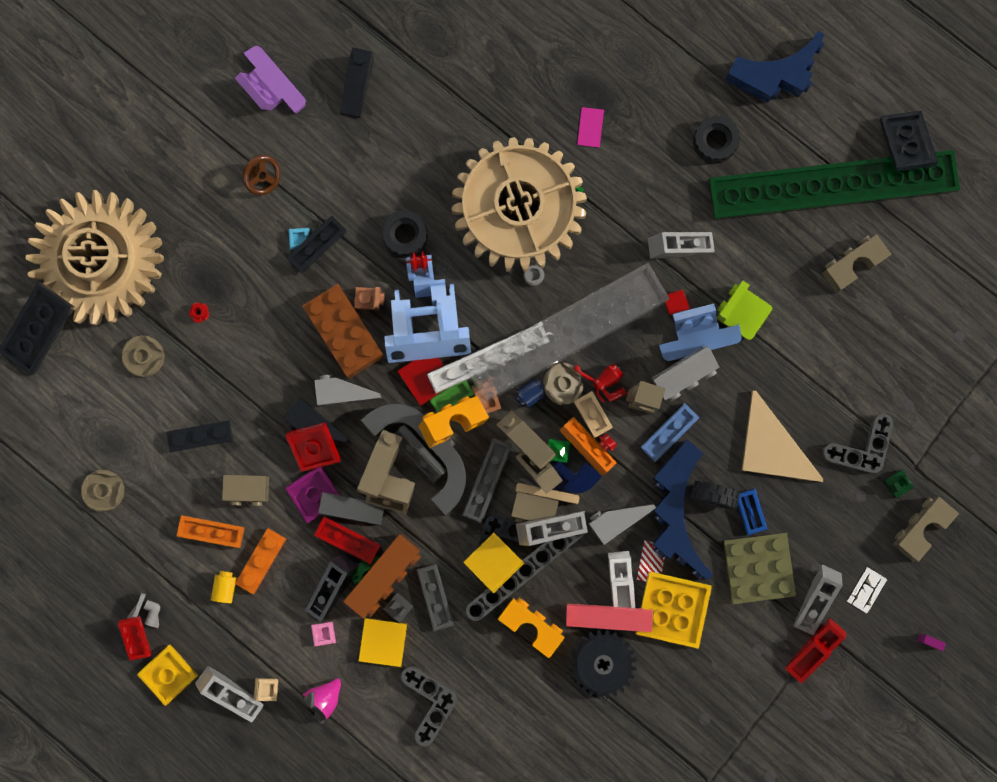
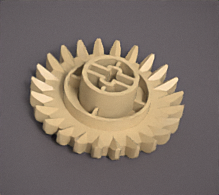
M513 137L509 139V146L503 147L502 143L495 141L493 142V152L489 153L484 148L478 150V155L481 159L479 162L472 159L467 160L466 167L471 171L470 174L459 173L457 176V181L465 186L464 188H456L452 191V197L462 200L461 203L452 206V214H464V217L455 224L456 231L469 229L463 238V244L466 246L477 240L475 257L479 258L487 250L490 251L489 266L491 267L498 262L500 257H504L506 271H511L516 259L520 260L523 272H527L530 258H534L542 269L545 266V253L548 252L556 261L559 260L560 251L557 245L560 243L567 249H571L573 242L567 233L570 232L576 235L581 233L580 225L573 221V219H585L586 211L576 206V204L583 203L587 199L585 193L575 191L576 188L582 185L583 180L581 177H570L575 168L574 164L566 163L562 165L560 162L563 158V153L557 151L550 155L548 153V143L544 142L539 148H535L533 139L527 138L523 146L518 145L517 139ZM512 191H515L520 206L524 205L523 214L526 221H523L518 206L514 207L515 198ZM506 195V206L499 207L500 201ZM531 205L532 207L538 205L539 210L532 216Z
M97 190L92 192V204H89L87 199L77 192L75 193L77 203L75 208L64 199L59 200L64 212L62 216L50 209L45 211L53 222L51 227L36 222L35 227L45 237L44 240L38 238L28 239L31 245L41 251L40 254L26 255V260L40 265V268L28 272L27 275L35 280H44V285L74 306L72 312L75 311L74 322L83 323L87 316L90 315V323L92 325H99L102 321V316L105 315L108 322L114 323L117 321V312L121 311L123 315L129 317L132 315L131 305L133 303L141 307L145 304V300L142 297L144 292L154 293L155 288L150 284L151 279H159L162 275L160 271L155 269V264H160L164 261V256L155 253L154 250L162 245V240L159 237L150 238L156 230L153 222L142 225L147 216L143 209L140 208L132 216L134 204L130 199L126 198L121 208H119V199L113 192H110L106 204H104V199ZM101 241H105L108 246H101ZM80 267H87L86 273H83Z

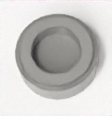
M535 264L529 265L528 271L523 274L524 281L530 286L541 284L544 279L543 269Z

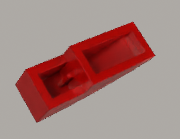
M829 618L785 667V670L800 683L804 682L831 656V652L846 638V632Z

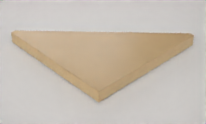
M752 391L742 471L823 482L821 475L757 391Z

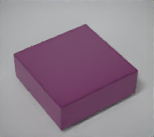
M919 634L917 639L918 642L940 651H944L946 646L944 642L925 634Z

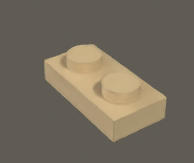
M592 391L575 400L574 404L594 438L613 428Z

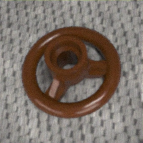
M255 156L244 167L242 174L244 186L254 195H266L277 187L281 177V170L278 162L271 156ZM265 161L273 166L275 171L274 177L268 175L265 169ZM259 181H267L271 183L268 187L264 189H256L253 187Z

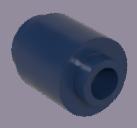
M538 378L535 381L531 380L516 391L518 396L515 398L521 407L526 406L530 408L544 397L546 393L544 385Z

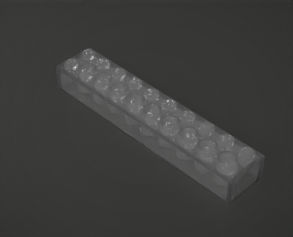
M647 263L466 362L464 367L484 403H487L664 305L670 298L650 264Z

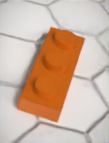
M574 417L559 430L602 476L617 463Z
M181 515L177 536L241 548L245 527Z
M267 528L235 584L255 594L287 538Z

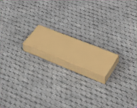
M518 483L515 490L516 492L578 504L579 495L551 490L546 494L540 487Z

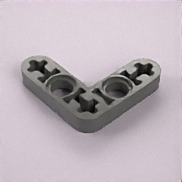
M880 414L873 418L865 451L831 443L823 447L821 454L823 459L829 463L867 473L881 471L893 428L892 418L887 414ZM883 418L884 422L887 423V426L882 428L881 433H885V436L882 434H875V431H880L881 425L878 424V421L882 420ZM875 438H880L883 442V446L879 450L875 449L872 445V441ZM833 447L834 452L843 453L842 462L839 456H833L831 459L827 450H831ZM851 452L855 453L858 457L855 464H850L847 461V456ZM874 458V462L877 463V467H873L871 469V465L866 463L862 464V461H872Z
M408 666L401 675L403 683L434 702L415 734V740L419 745L428 746L434 741L457 702V695L451 688L419 668ZM413 670L416 672V678L420 679L421 675L425 677L419 688L415 686L418 683L414 679L411 681L407 680L406 672L411 673ZM431 681L435 684V691L433 693H426L424 691L423 685L425 682ZM450 693L453 702L446 704L444 709H448V711L445 713L442 708L436 707V704L438 703L441 706L444 701L442 695L447 696ZM438 711L441 713L442 720L439 723L431 721L430 714L432 712ZM425 722L431 727L437 728L436 731L431 728L428 735L430 737L429 740H421L419 733H424L428 728L427 725H424Z

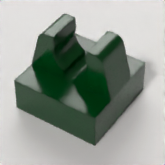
M899 470L883 480L894 498H898L914 488L904 470Z

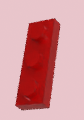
M323 517L314 535L372 564L381 546L327 517Z

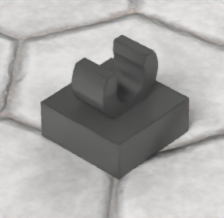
M397 592L384 610L400 623L413 608V605Z

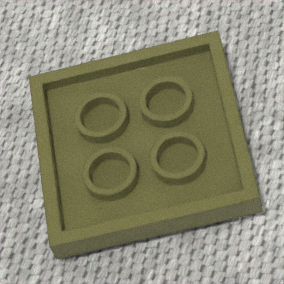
M787 533L723 541L732 604L796 596Z

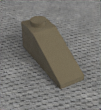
M512 410L497 424L504 435L540 469L556 456L555 452Z
M386 430L382 431L357 488L358 492L377 499L397 457L403 437Z

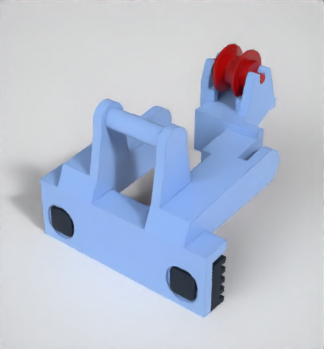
M422 251L421 256H416L413 252V257H406L409 281L414 282L416 298L432 296L433 306L411 308L410 299L400 300L399 290H395V300H391L394 335L384 336L388 363L471 354L469 328H458L454 284H450V295L447 296L445 279L434 280L431 255H424ZM438 315L440 331L413 334L412 317Z

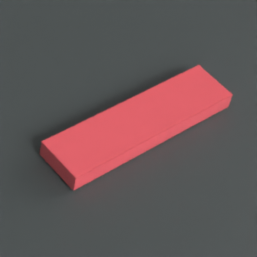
M568 603L566 626L652 632L653 609Z

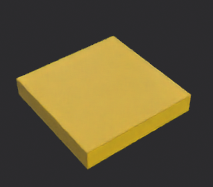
M493 533L464 561V564L494 594L524 562Z
M365 618L359 661L401 667L407 624Z
M168 645L137 674L164 706L168 705L198 677L197 673L171 645Z

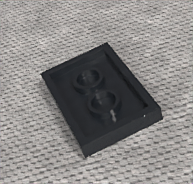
M922 110L881 116L880 124L895 172L937 165L938 159Z

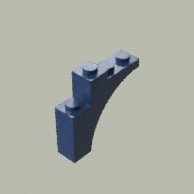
M817 31L812 40L803 49L781 60L758 62L738 56L725 80L767 103L771 97H777L781 88L799 97L802 92L807 93L812 84L810 78L813 73L809 72L815 62L812 57L815 53L819 54L824 45L821 41L825 34Z

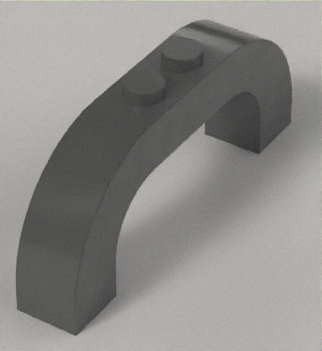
M402 404L384 405L371 411L361 420L375 437H378L383 430L394 424H405L412 427L426 442L418 427L424 415L410 406ZM451 438L431 448L444 462L448 472L444 488L431 499L445 515L459 503L466 486L465 467L460 455L453 448L455 443Z

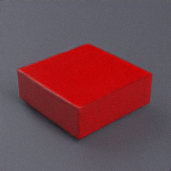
M683 289L663 296L669 316L690 309Z

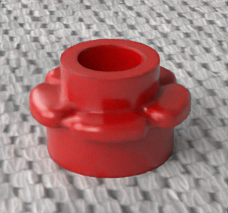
M194 303L188 312L189 317L196 323H201L209 317L208 307L204 303Z
M607 433L602 437L599 436L601 439L599 444L606 451L610 449L614 451L613 449L617 446L615 441Z

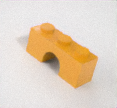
M467 396L459 400L457 405L452 406L449 404L441 408V412L426 414L422 417L423 420L418 427L429 448H432L447 441L454 434L449 421L460 423L464 431L467 432L483 425L489 416L478 396L473 398Z
M520 597L517 600L512 598L499 615L498 620L514 632L524 623L533 624L537 628V636L532 642V646L550 658L565 638L561 634L563 630L554 623L551 626L544 621L546 617L537 610L533 613L527 609L529 604Z

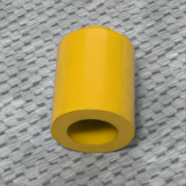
M220 571L219 575L215 574L211 601L232 603L236 577H232V572Z

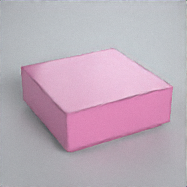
M333 621L311 625L314 646L336 643Z

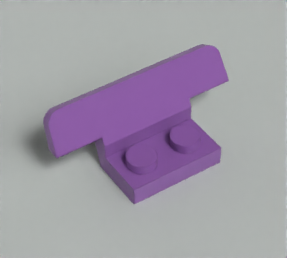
M254 46L244 52V55L256 68L249 74L240 72L235 79L261 109L272 110L283 100L295 113H298L305 107V98L261 47Z

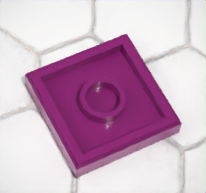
M322 467L313 469L285 488L307 524L322 515L318 513L322 492L340 495Z

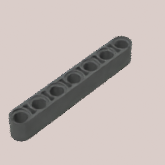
M584 533L562 538L564 546L561 549H555L552 545L553 541L542 543L522 559L524 564L530 565L531 573L528 576H523L518 569L510 577L515 581L514 587L512 589H505L502 585L496 591L499 597L494 603L486 599L487 593L491 590L489 588L484 590L467 605L466 614L468 618L474 621L482 619L578 541ZM541 550L545 551L548 555L547 560L543 563L536 560V554ZM472 605H479L482 608V613L479 616H473L470 613Z

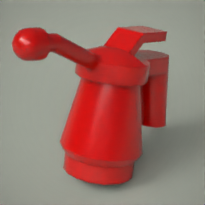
M614 363L607 366L600 376L595 379L583 373L578 365L574 366L575 372L593 382L596 388V395L603 403L605 401L599 395V389L610 402L628 394L623 387L610 394L606 390V388L619 382L624 376Z

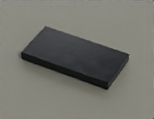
M37 283L3 341L0 353L30 375H34L70 316L74 306L43 283Z

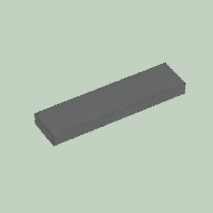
M493 437L462 516L482 523L512 448L511 444Z

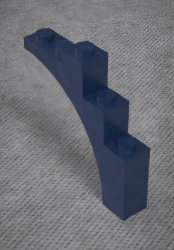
M685 440L652 478L655 481L654 485L660 491L664 492L666 490L668 492L656 505V508L652 510L655 514L653 518L661 525L667 524L665 529L653 541L652 545L655 547L653 551L662 559L664 556L670 559L675 553V559L681 565L685 566L687 564L693 569L691 573L697 579L709 580L713 573L703 564L691 545L685 527L683 507L687 482L693 468L704 453L689 440Z

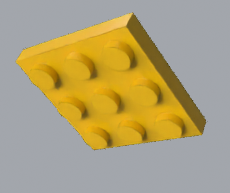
M649 571L641 609H653L652 632L636 631L635 634L699 649L712 586Z

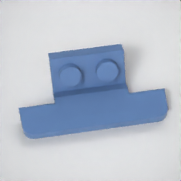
M714 304L673 314L678 340L661 344L659 348L663 358L666 361L686 357L702 346H709L713 350L733 345L741 341L740 326L738 324L719 329Z

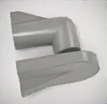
M141 593L138 603L127 618L138 616L146 594ZM147 600L143 609L148 610L149 613L144 624L158 628L160 605Z

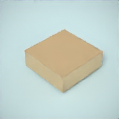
M256 678L254 700L277 701L278 679Z

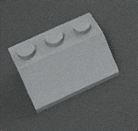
M702 346L655 375L651 380L654 385L665 388L664 400L669 399L673 401L681 396L680 391L683 389L691 390L699 384L697 381L705 377L708 379L714 376L719 365L709 346Z

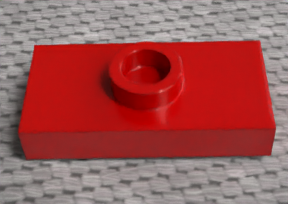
M141 617L119 620L118 626L129 661L150 657L151 650Z

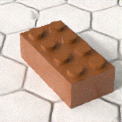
M336 284L303 305L304 310L349 379L384 358V355L339 284Z
M399 534L343 602L362 618H365L367 615L369 617L373 616L380 607L378 602L381 598L383 600L387 599L394 590L391 586L395 582L400 583L407 575L406 568L409 565L413 567L421 558L419 555L421 549L403 534Z

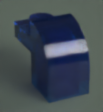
M560 461L553 467L561 479L568 482L563 489L574 494L590 490L602 477L587 463L575 475Z

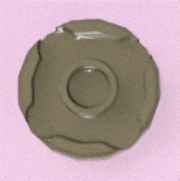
M150 336L133 337L126 342L122 349L123 365L128 372L135 376L148 377L154 375L164 363L165 354L163 347Z
M568 363L556 364L550 367L543 379L546 395L552 402L559 405H568L575 402L583 391L581 375L575 372L574 366Z
M97 470L84 479L81 486V496L90 509L110 511L121 503L125 487L122 479L116 473L109 470Z

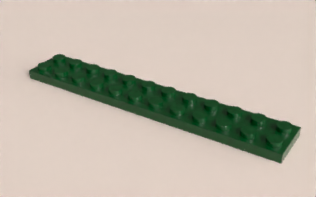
M954 150L935 152L938 159L936 166L895 172L891 157L711 177L708 181L713 218L717 220L958 192L960 185Z

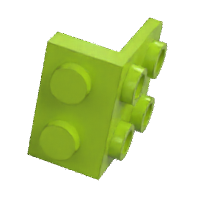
M742 281L739 285L734 284L728 293L731 297L727 302L723 300L717 311L720 313L717 315V320L727 327L739 324L741 336L751 340L772 311V306L747 290L750 285Z

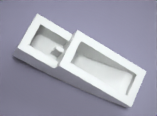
M629 551L608 553L613 607L635 608L634 584Z

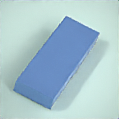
M684 403L640 448L656 462L699 417Z

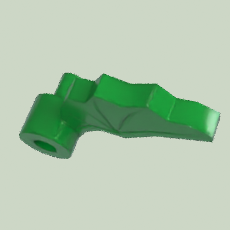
M375 556L372 564L364 560L358 564V573H355L352 577L355 584H358L363 579L364 573L371 569L378 561L379 556Z

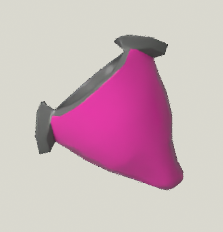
M338 678L330 683L311 688L302 695L304 703L315 713L312 717L317 719L319 724L325 723L337 706L341 688V681Z

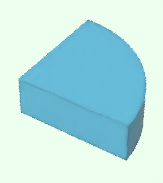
M310 228L289 229L291 251L295 250L310 236Z

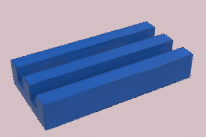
M752 489L740 493L737 507L746 535L767 530L756 490ZM748 495L752 496L756 512L761 524V527L759 528L757 526ZM741 497L744 498L747 511L752 523V530L750 529Z

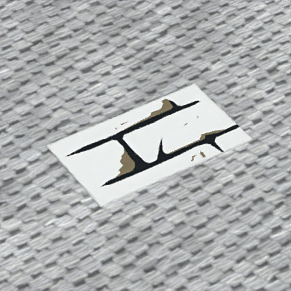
M867 567L847 602L868 613L887 579Z

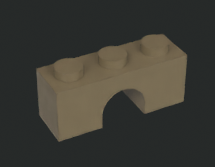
M877 234L872 238L869 235L858 242L860 246L855 250L852 247L841 254L844 258L838 262L834 259L825 265L827 270L822 275L836 293L858 279L852 267L854 261L863 262L870 270L891 255Z
M640 381L628 391L626 401L629 402L628 407L653 414L660 409L665 388Z
M929 497L922 504L923 509L921 512L914 514L908 522L910 525L905 530L902 529L895 537L896 541L893 545L911 561L919 562L932 546L926 541L923 534L924 528L928 524H933L939 530H946L959 514L941 497Z

